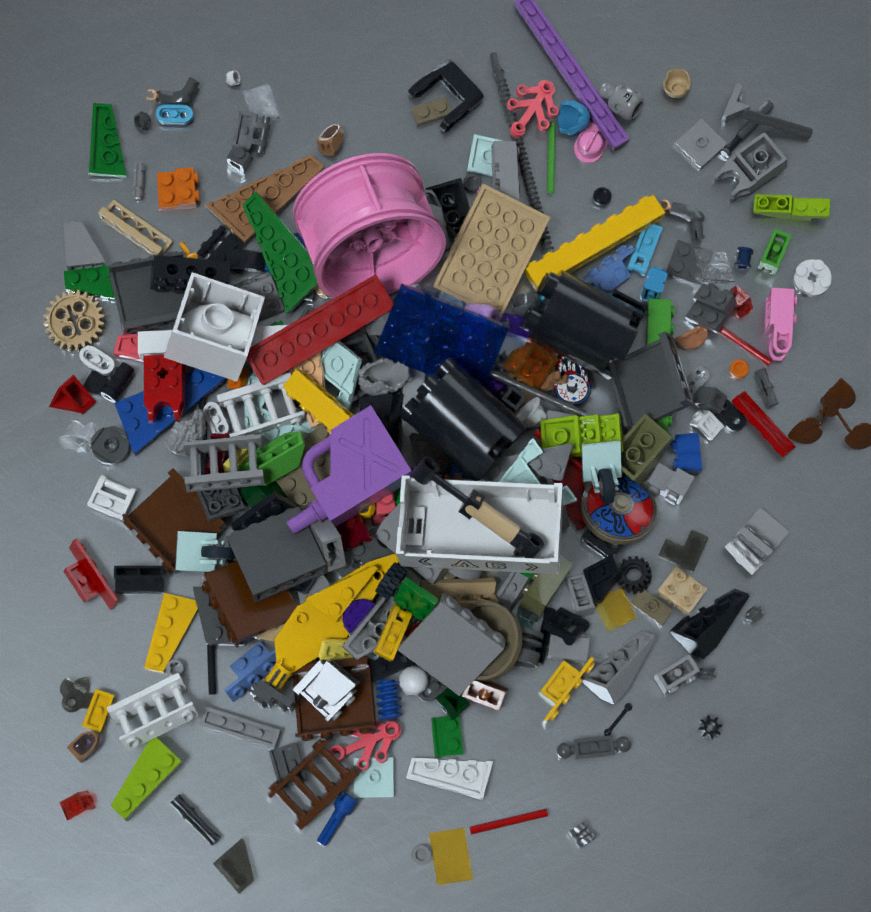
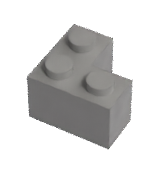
M658 463L646 486L651 493L664 496L665 500L670 504L675 505L676 503L679 505L695 477L679 468L675 472Z

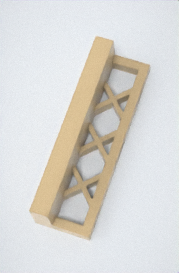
M115 200L106 209L102 207L98 212L100 219L152 255L158 254L163 256L173 244L171 239ZM114 207L121 210L120 217L111 213ZM134 219L136 227H131L124 220ZM148 229L151 232V237L147 238L139 230ZM162 239L167 243L161 248L154 243V240Z
M478 578L475 580L440 579L433 585L427 580H420L419 586L439 599L436 606L440 603L443 593L448 597H453L463 608H468L479 602H495L499 604L494 594L496 580L494 578Z

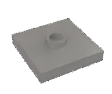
M702 118L675 141V145L700 169L728 144Z

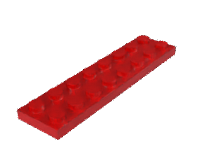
M375 274L250 347L246 359L261 384L265 385L396 307Z

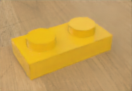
M95 689L82 727L101 733L108 714L107 707L111 706L114 695Z

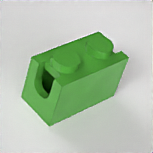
M774 228L758 269L762 270L764 267L767 270H772L771 274L775 275L792 235ZM775 238H781L784 240V242L782 243L780 241L775 240Z

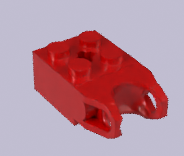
M164 355L144 356V404L148 411V421L155 423L159 409L164 406H170L174 412L176 422H181L186 397V365L164 358Z

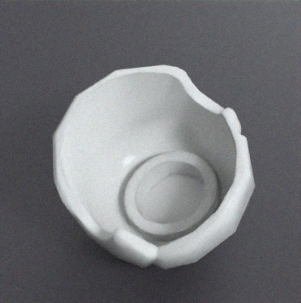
M407 667L399 676V686L405 695L417 696L429 684L428 674L421 667Z

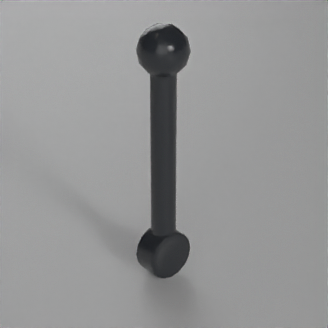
M630 703L625 704L622 713L617 717V719L613 722L609 729L604 730L605 736L611 735V731L623 718L627 711L632 710V705Z

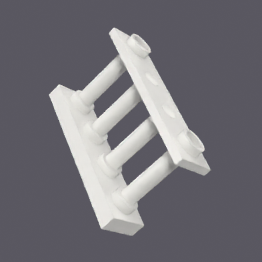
M290 372L278 376L265 385L257 382L217 395L220 407L224 406L227 408L235 432L229 434L230 438L249 434L257 435L288 424L297 425L305 419L303 411H296L293 399L286 395L287 391L283 388V385L291 376ZM276 389L282 390L290 414L282 418H278L271 397L272 391ZM257 395L264 397L271 421L263 424L259 422L252 400ZM236 402H245L253 427L241 429L234 407Z
M179 673L107 707L115 725L121 723L125 734L120 736L119 739L126 752L199 717L193 703L186 704L182 692L187 689ZM174 696L179 708L168 713L163 701ZM156 705L161 717L150 722L146 710ZM139 714L143 726L132 731L128 718Z

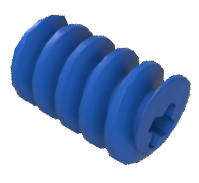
M394 679L375 681L381 684L376 687V690L381 692L376 695V698L381 699V701L377 702V706L383 707L377 711L378 714L383 715L378 718V721L397 720V717L403 715V713L397 712V709L402 708V705L396 704L397 701L402 699L396 696L397 693L401 692V689L395 688L400 682Z

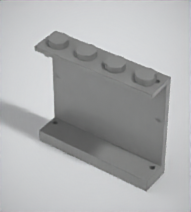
M443 593L440 603L408 637L403 636L398 651L460 696L504 650L505 639L501 633L492 630L485 621L476 618L469 609L460 606L453 597H448Z

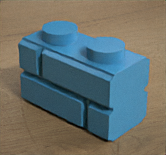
M660 267L649 269L640 296L641 300L648 302L649 298L660 299L668 275L664 269Z

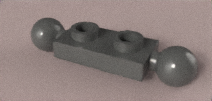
M613 735L573 739L574 746L568 743H561L557 747V754L563 759L575 754V760L615 756V749L620 752H627L631 748V741L624 736L613 741Z

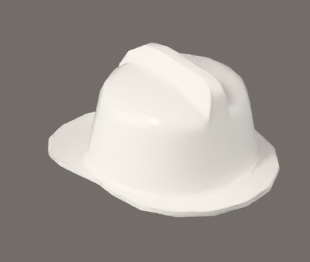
M539 397L522 403L514 413L529 428L540 424V420H546L547 418L543 407L539 403Z

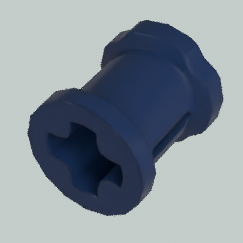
M738 247V258L734 267L739 270H750V259L754 253L753 249Z

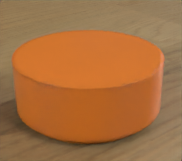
M737 359L731 363L729 372L733 378L743 379L749 372V366L746 361Z

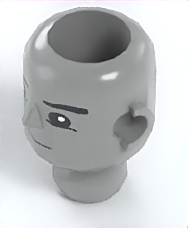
M605 82L598 92L602 99H608V108L625 120L635 119L644 105L643 96L624 84L614 88L611 83Z

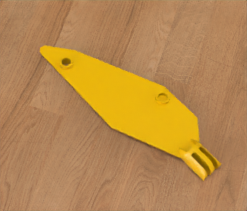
M396 554L369 561L340 580L352 576L366 567L376 566L378 568L376 572L380 573V577L375 579L373 574L354 598V600L366 599L372 601L377 594L375 590L383 576L390 569L391 565L394 562L398 563L399 560ZM307 600L298 605L274 639L276 663L263 682L267 684L271 680L269 685L273 688L278 684L276 690L280 692L292 673L318 657L322 639H346L349 633L343 625V614L336 622H333Z

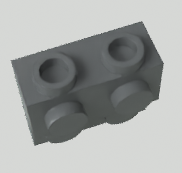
M703 283L693 297L695 303L685 318L691 323L718 333L738 303L730 290L724 289V291H721L713 283L708 285Z
M262 680L258 683L255 682L249 690L250 695L254 697L255 703L262 708L266 706L271 708L273 704L283 712L287 710L292 712L295 708L293 700Z

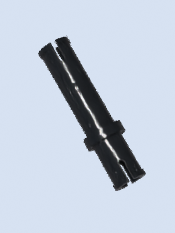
M180 794L170 802L182 814V818L186 819L211 846L221 838L195 811V807H191Z

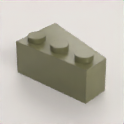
M560 555L559 575L535 573L532 577L534 582L531 585L528 583L522 592L524 597L517 610L521 613H524V611L531 613L530 618L537 622L567 577L574 563Z

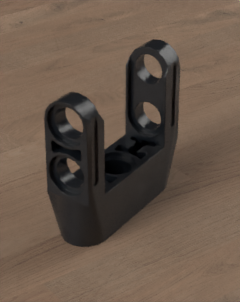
M450 59L434 67L411 86L407 92L412 99L419 98L441 81L454 94L461 104L447 114L439 127L444 133L451 130L469 115L484 98L481 90Z

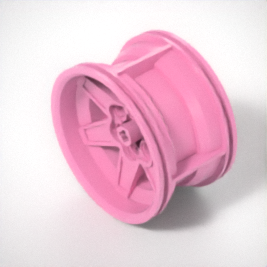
M370 153L340 161L312 178L300 191L294 202L293 220L298 233L305 243L318 285L327 296L333 299L375 274L390 296L411 284L418 283L436 267L444 254L446 237L442 226L431 211L417 168L404 157L389 153Z

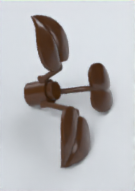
M840 378L820 399L822 409L819 410V422L815 418L802 420L792 428L788 438L802 444L813 443L822 435L823 431L820 426L823 424L824 414L828 417L837 415L849 432L845 437L846 444L853 449H864L871 446V424L860 423L853 430L850 429L840 414L839 409L851 407L856 400V395L851 385Z

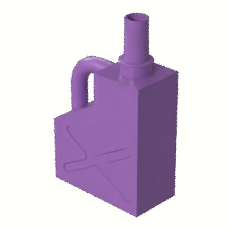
M371 405L331 429L329 437L317 443L306 452L302 462V471L317 499L309 502L310 506L286 522L293 534L298 533L318 520L322 522L327 517L337 527L401 487L402 475L413 478L410 467ZM331 449L330 476L320 481L314 470V462L320 455Z

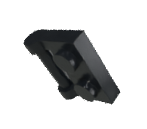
M560 607L544 622L542 629L548 631L551 635L562 638L564 643L570 646L575 643L576 638L582 632H586L589 629L590 623L586 619ZM573 624L577 626L572 632L568 631Z

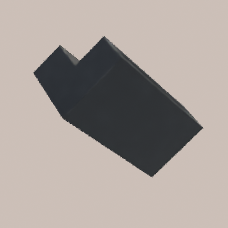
M114 566L115 593L164 594L166 570L164 566Z

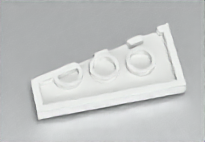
M412 758L406 778L483 800L493 761L478 762L476 760L456 761L455 759Z

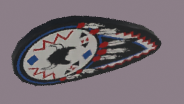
M558 355L554 372L560 371L561 376L567 375V383L554 384L553 391L555 397L565 402H572L574 406L582 405L591 395L592 386L589 373L586 368Z

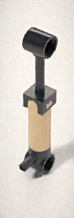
M424 457L412 471V476L418 483L427 485L433 481L460 500L462 505L458 512L469 520L472 517L515 547L514 556L533 559L544 547L541 537L535 533L526 532L483 501L485 496L473 489L466 496L437 475L439 465L432 458Z

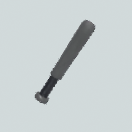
M766 100L756 112L768 115L774 108V104L770 100ZM747 121L728 146L720 150L721 154L726 158L730 157L731 151L750 134L758 123Z

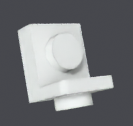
M709 410L697 411L689 423L691 426L697 427L708 440H713L724 427Z

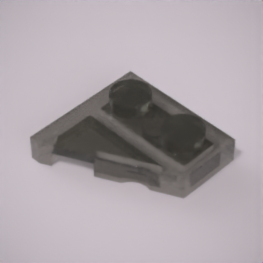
M243 838L213 863L239 894L255 881Z

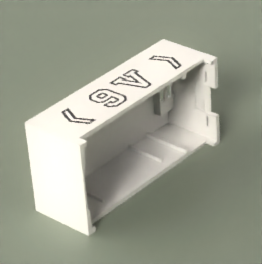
M402 475L400 517L396 555L401 566L559 575L563 515L562 483L544 485L446 480L466 496L475 489L485 496L483 501L526 532L535 533L541 537L544 547L532 559L514 556L515 547L472 517L469 520L459 513L462 502L435 482L431 481L427 485H422L414 478ZM409 518L414 519L413 533H408ZM417 519H422L421 534H416Z

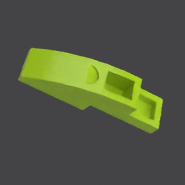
M755 194L753 212L768 217L799 221H811V218L830 219L831 199Z

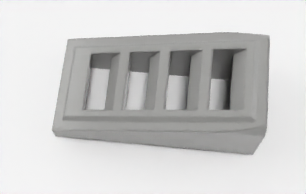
M580 574L567 577L566 583L574 613L580 617L594 614L595 605L585 575ZM580 582H582V584H583V585L574 586V587L572 586V584H576V583H580ZM584 590V592H581V593H577V594L574 593V592H577V591ZM586 598V600L577 601V599Z

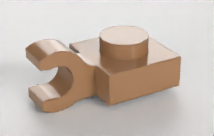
M549 369L536 373L535 389L542 392L553 390L554 384L567 383V375L561 376L560 371L554 372Z

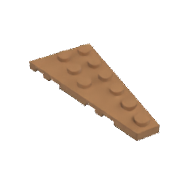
M311 154L292 163L291 166L282 170L279 169L274 174L251 182L229 195L226 194L220 197L221 199L205 204V206L246 244L255 235V232L250 225L243 204L254 192H258L274 212L278 214L325 167Z

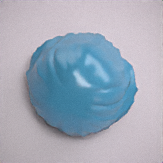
M575 100L562 101L557 117L559 131L563 134L574 135L585 130L590 120V113L587 107Z

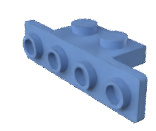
M631 245L620 246L615 254L602 260L603 263L598 267L591 268L586 276L579 279L609 293L631 276L622 260L636 249Z
M258 642L230 665V668L239 678L224 691L233 702L242 697L255 682L258 683L269 674L276 663L275 649L269 652L261 642Z

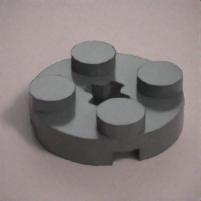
M103 427L96 431L91 439L93 455L103 464L117 465L129 453L130 443L128 437L118 427ZM114 441L115 448L107 450L106 443Z

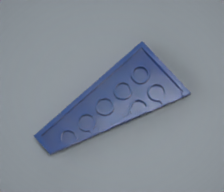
M200 369L186 373V397L182 416L191 407L196 406L204 396L214 391L227 378ZM144 391L114 403L135 456L147 444L153 442L154 438L160 433L165 432L176 422L172 407L164 406L159 409L155 423H150L148 421V411L144 404Z

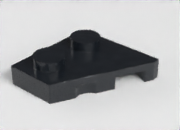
M611 554L583 569L594 604H600L623 573L617 554Z

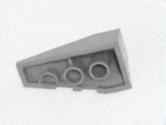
M395 593L389 600L380 595L374 602L373 608L359 622L343 644L342 648L356 660L375 649L389 617V612L392 606L397 604L393 601ZM413 614L406 629H408V627L416 619V617H414Z
M641 630L622 644V648L614 653L613 651L607 654L608 657L600 663L596 661L589 673L584 672L580 677L583 679L582 682L600 699L615 705L628 691L657 638L656 635Z

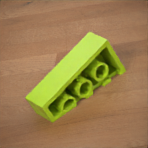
M157 737L148 741L110 806L124 820L128 821L183 765L182 761Z

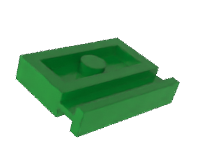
M458 715L453 720L449 716L431 718L435 758L463 755L460 716Z

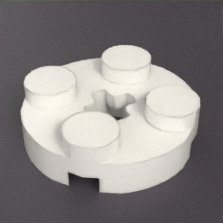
M810 259L803 261L796 268L793 283L801 294L808 295V297H818L826 292L831 284L832 276L829 268L822 260ZM810 274H813L817 277L815 279L816 282L808 280Z

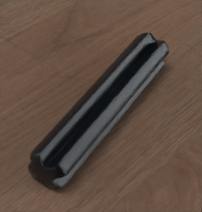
M551 607L545 608L540 632L544 634V639L538 641L542 643V647L536 649V652L540 654L539 664L544 663L550 633L542 628L544 622L556 611Z

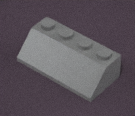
M400 503L382 521L374 535L395 554ZM409 518L408 533H413L414 519ZM417 519L416 534H421L422 519ZM412 567L432 585L444 578L449 570L444 568Z

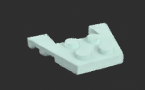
M338 341L321 351L324 377L340 390L336 399L350 411L362 359Z
M534 438L528 442V445L519 454L516 461L510 466L499 482L540 484L528 467L530 462L543 454ZM567 485L563 487V506L576 502L577 498Z

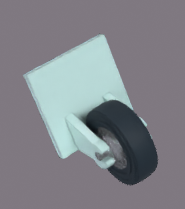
M620 440L582 445L583 481L592 482L594 492L599 493L603 504L613 503L615 491L619 490L617 478L622 477Z
M177 532L175 570L210 572L215 570V564L224 565V559H234L236 557L231 547H225V541L216 540L217 533Z

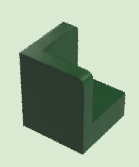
M446 688L435 698L442 710L452 720L470 706V703L462 695H457L449 688Z

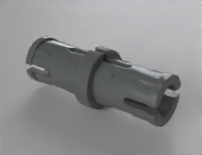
M766 368L755 371L754 373L760 385L759 391L764 396L767 408L778 405L779 402L773 390L774 385L770 382Z

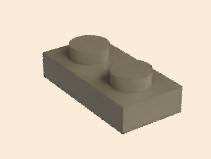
M447 97L412 107L411 111L418 127L444 119L451 112Z

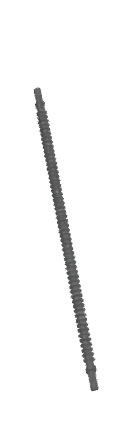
M493 52L490 54L494 68L493 75L497 79L496 84L498 85L497 89H499L498 93L501 94L500 99H503L501 103L504 104L502 108L505 109L506 122L509 123L508 128H511L512 124L517 121L516 113L510 111L506 106L511 94L508 93V84L505 83L507 80L504 78V70L500 66L497 52ZM511 135L512 141H516V147H519V159L517 161L520 162L519 166L522 167L520 171L523 172V181L526 182L524 186L527 187L526 191L529 192L527 196L530 197L528 199L531 202L530 206L544 214L541 211V201H538L540 198L537 196L538 191H535L537 189L534 186L535 181H532L534 179L531 176L533 172L530 171L531 167L528 166L530 162L527 161L526 147H523V137L514 138ZM548 226L545 227L540 241L543 242L541 246L544 247L542 249L545 252L544 255L554 248L551 246L552 241H549L551 236H548Z

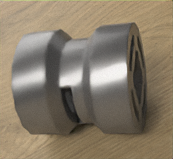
M585 821L569 831L571 837L575 838L579 849L595 839L593 833L589 832Z

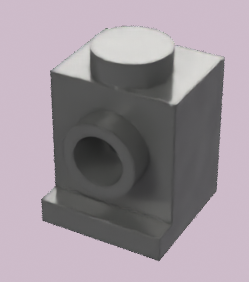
M236 146L232 147L226 157L228 166L243 174L253 160L247 149Z

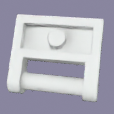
M101 475L87 506L123 521L124 517L122 514H127L137 494V489L127 488ZM104 486L127 495L126 499L116 497L102 491Z

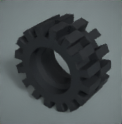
M629 556L627 561L625 558L622 560L620 565L623 573L617 580L623 591L626 589L627 593L633 591V594H637L636 591L638 590L640 593L643 592V588L646 590L648 584H651L652 579L649 563L645 562L642 557L639 560L638 556H635V559ZM631 569H637L642 575L640 579L631 581L626 576L627 572Z

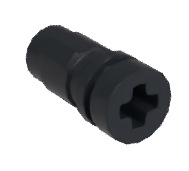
M122 362L119 367L114 369L110 375V381L105 383V387H102L99 393L107 400L115 403L119 398L118 395L122 394L123 387L126 386L134 373V368Z

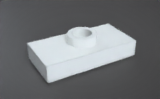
M737 537L725 546L735 560L751 575L763 566V563Z

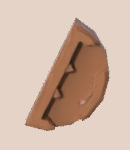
M697 326L674 338L675 344L683 350L698 349L707 339L708 329Z

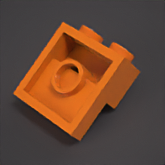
M193 167L177 168L173 172L157 173L159 210L197 208L196 201H200L199 190H196L195 184L199 183L198 172H194Z

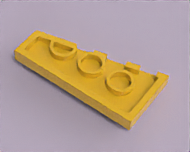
M164 593L144 669L164 674L166 665L173 658L178 645L184 638L189 625H191L198 611L196 600Z

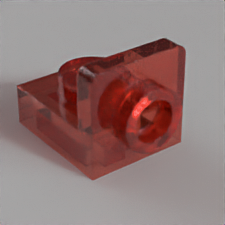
M736 285L730 291L734 294V298L738 303L734 311L736 317L740 319L750 313L753 305L751 297Z
M88 790L77 792L59 802L67 821L86 811L95 809L94 799Z

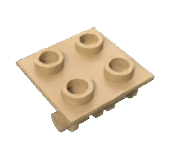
M676 566L657 593L668 601L669 599V604L673 602V607L677 605V608L683 614L689 615L708 588Z

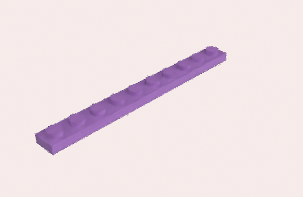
M516 0L514 6L580 103L587 107L591 119L611 148L615 150L628 143L629 137L535 0Z

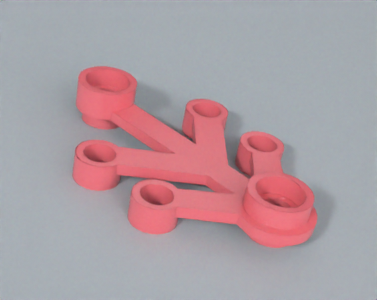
M542 80L534 87L519 85L516 89L518 97L523 98L531 94L538 95L535 99L518 101L515 98H510L506 106L510 111L529 107L520 121L514 122L510 128V134L514 138H521L526 131L525 125L534 112L538 121L537 128L542 132L548 129L550 123L545 119L541 102L545 99L547 116L555 118L559 110L554 106L552 95L555 92L553 83L548 80Z
M376 721V730H379V732L375 734H360L359 731L352 732L351 736L361 740L343 748L338 745L332 746L329 751L333 756L335 753H340L341 756L336 759L342 762L346 755L365 747L362 757L357 761V767L360 771H367L369 769L368 761L376 742L383 739L381 748L376 752L375 758L378 763H385L388 758L387 751L391 741L399 738L401 727L395 721H388L385 724ZM389 729H395L393 734L388 733ZM379 754L385 755L383 759H378ZM361 762L367 763L365 767H360Z

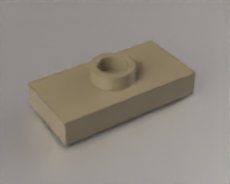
M645 589L641 593L638 591L630 602L633 607L660 626L664 624L673 611Z

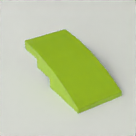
M619 413L604 416L595 414L582 417L573 415L540 420L542 449L571 443L573 448L570 457H582V445L620 440L621 453L623 452L621 415Z

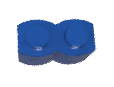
M698 433L675 435L674 440L671 441L672 452L675 451L676 458L673 459L674 470L679 468L688 474L701 473L702 459Z

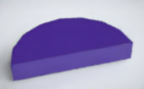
M358 599L350 603L343 612L342 617L344 628L349 634L373 608L375 603L366 599Z

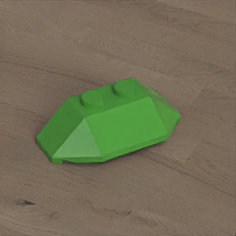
M301 431L284 433L256 450L257 469H263L265 486L299 467L305 447ZM249 456L241 465H238V471L249 470Z

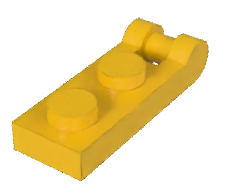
M397 604L392 606L373 653L390 662L393 661L411 619L412 612L400 609V606Z

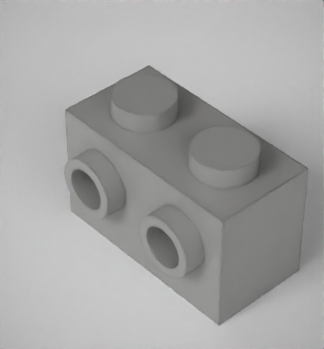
M689 654L657 673L654 679L664 694L667 692L673 694L680 689V684L684 682L689 684L697 679L696 675L700 670Z

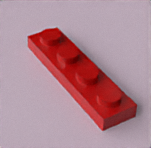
M745 391L732 400L736 409L743 413L749 423L761 433L762 437L782 457L789 454L796 447Z

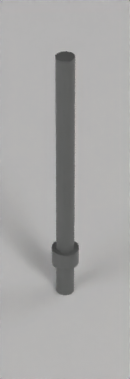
M482 365L480 368V373L507 385H512L516 389L534 397H539L541 400L561 408L563 412L573 413L579 417L585 416L587 411L574 406L572 402L562 401Z

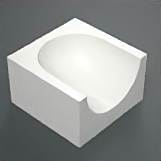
M192 272L164 358L237 382L248 356L265 297Z

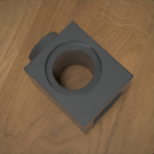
M699 386L693 403L701 410H709L711 413L720 414L727 396L718 388Z

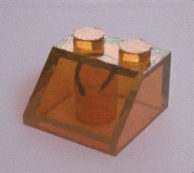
M532 341L513 350L502 368L527 385L540 390L559 359Z

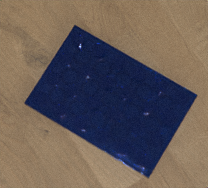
M401 283L374 353L395 362L400 361L401 364H405V366L428 375H435L434 373L448 357H451L485 387L510 326Z

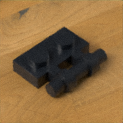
M220 225L217 230L214 229L212 231L211 237L200 245L201 248L197 251V254L203 257L208 253L210 255L208 260L226 261L227 248L243 249L245 243L232 233L225 238L222 234L226 231V228ZM218 240L221 244L214 250L211 247Z

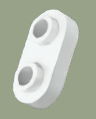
M85 346L81 349L79 356L83 364L100 375L108 376L112 374L115 369V363L111 357L93 346ZM92 354L93 358L87 359V356ZM108 364V369H103V365Z
M217 402L207 403L203 410L211 432L230 434L232 426L223 407H220ZM214 409L217 410L216 415L213 414ZM224 425L225 430L222 432L221 428Z

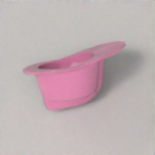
M589 123L588 127L579 134L575 142V155L582 162L592 163L597 161L608 145V142L595 123Z

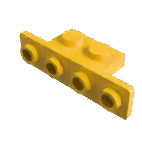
M592 656L580 672L563 660L541 689V693L556 703L544 718L545 721L549 719L554 720L560 712L557 710L558 706L561 703L563 705L566 704L571 697L569 694L573 687L577 689L582 683L583 679L580 677L583 673H589L594 667V658Z

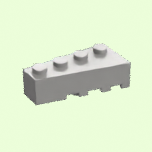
M494 141L491 145L492 188L520 202V184L518 181L520 166L517 164L519 147H516V141Z

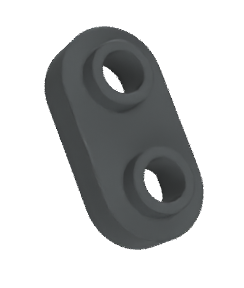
M431 677L428 679L429 684L426 689L431 691V694L426 696L421 692L418 694V697L424 702H431L448 687L441 685L440 681Z

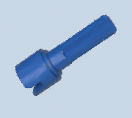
M343 791L339 794L333 804L335 810L317 839L320 844L324 846L328 844L345 815L352 813L358 800L353 799Z

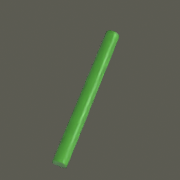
M549 122L547 193L554 194L556 123Z

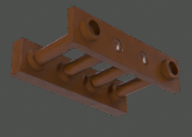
M326 738L323 741L319 739L312 746L313 750L280 782L276 780L268 788L270 790L268 792L270 798L276 794L295 813L297 818L295 824L300 830L359 775L354 767L351 769L345 768L325 747L329 743ZM319 752L340 773L339 776L341 778L336 783L331 782L311 762ZM304 766L325 787L326 793L321 797L319 795L316 796L296 775ZM290 780L311 801L310 804L312 806L307 811L305 809L302 810L282 789Z

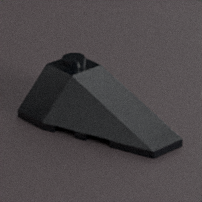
M734 588L715 599V604L708 608L703 606L698 609L699 613L691 618L689 615L684 617L670 630V633L690 654L705 659L718 646L750 596L748 593Z

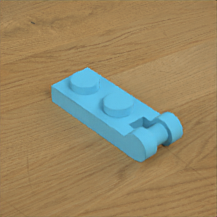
M654 224L641 232L635 247L636 250L632 254L627 270H635L640 272V275L645 276L663 227ZM636 260H643V265L636 263Z

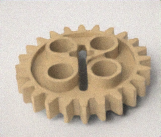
M70 290L69 295L62 292V298L56 295V302L49 301L52 307L45 308L49 314L43 315L48 320L43 322V325L48 327L45 329V332L51 333L48 338L50 340L55 339V345L61 342V349H64L67 345L69 351L72 350L73 346L79 351L80 346L85 347L86 343L93 346L92 339L99 340L96 334H103L100 327L105 326V323L101 321L105 319V316L100 314L104 310L102 307L97 308L100 305L99 301L94 302L95 298L93 295L88 298L87 292L81 295L80 290H77L76 294ZM68 305L71 306L73 315L76 317V323L81 331L80 336L77 334L76 327L72 323L73 319L68 311ZM78 305H84V309L81 312H76L75 309ZM59 313H67L65 318L58 319ZM85 322H91V326L88 329H82V325ZM67 329H73V333L70 336H65L64 333Z

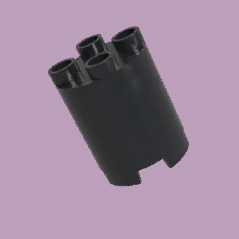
M560 270L558 274L546 272L536 291L537 294L544 298L539 308L534 306L532 308L528 307L519 327L528 331L526 337L528 340L610 380L614 374L605 368L611 359H625L638 333L636 329L629 325L632 316L637 318L643 317L644 311L563 270Z
M448 357L434 373L435 375L431 374L417 389L418 394L416 398L420 403L415 398H411L400 410L398 416L407 422L462 473L473 481H480L483 475L495 463L494 458L504 447L508 449L527 426L454 359Z

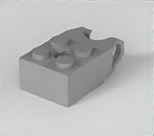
M763 132L735 152V155L730 157L715 174V178L719 181L733 177L739 181V184L731 192V198L734 200L740 196L752 193L787 168V158L769 136Z

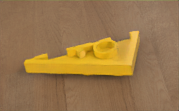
M374 565L366 567L360 572L339 580L313 595L306 596L305 600L333 622H336L378 568Z

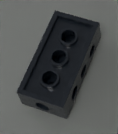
M154 255L151 267L150 289L156 292L173 291L176 294H184L192 272L229 285L230 261Z

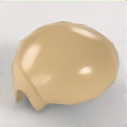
M674 68L667 72L666 79L663 81V88L668 96L671 98H682L689 93L691 79L687 71L682 68Z

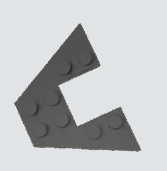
M573 444L541 449L543 454L530 462L528 467L533 474L563 482ZM519 454L494 459L495 463L483 475L482 481L499 482L510 466L516 461Z

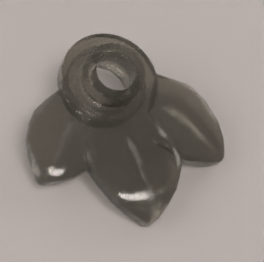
M88 677L79 678L74 683L68 678L62 681L60 685V692L63 696L61 704L65 711L76 712L79 708H89L94 693L89 692L90 683ZM69 699H74V706L68 705Z

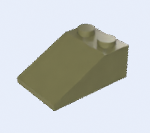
M646 413L622 439L621 470L634 482L641 485L653 472L673 440V437Z

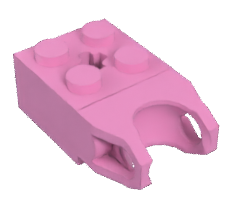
M771 288L766 298L764 335H768V353L772 361H783L792 345L793 325H796L797 315L794 314V307L797 306V296L794 295V289ZM773 349L776 353H783V355L781 357H776L773 354Z

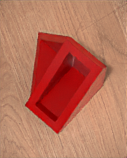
M72 375L58 388L49 407L83 414L96 401L80 381Z

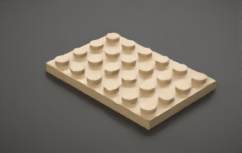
M482 183L432 286L468 304L492 305L498 310L500 319L550 217Z

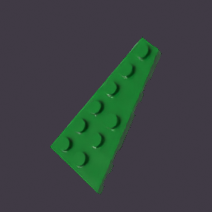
M254 192L245 201L243 208L250 225L254 229L256 240L261 246L269 272L278 288V294L283 300L286 314H290L318 286L313 264L303 244L258 192Z

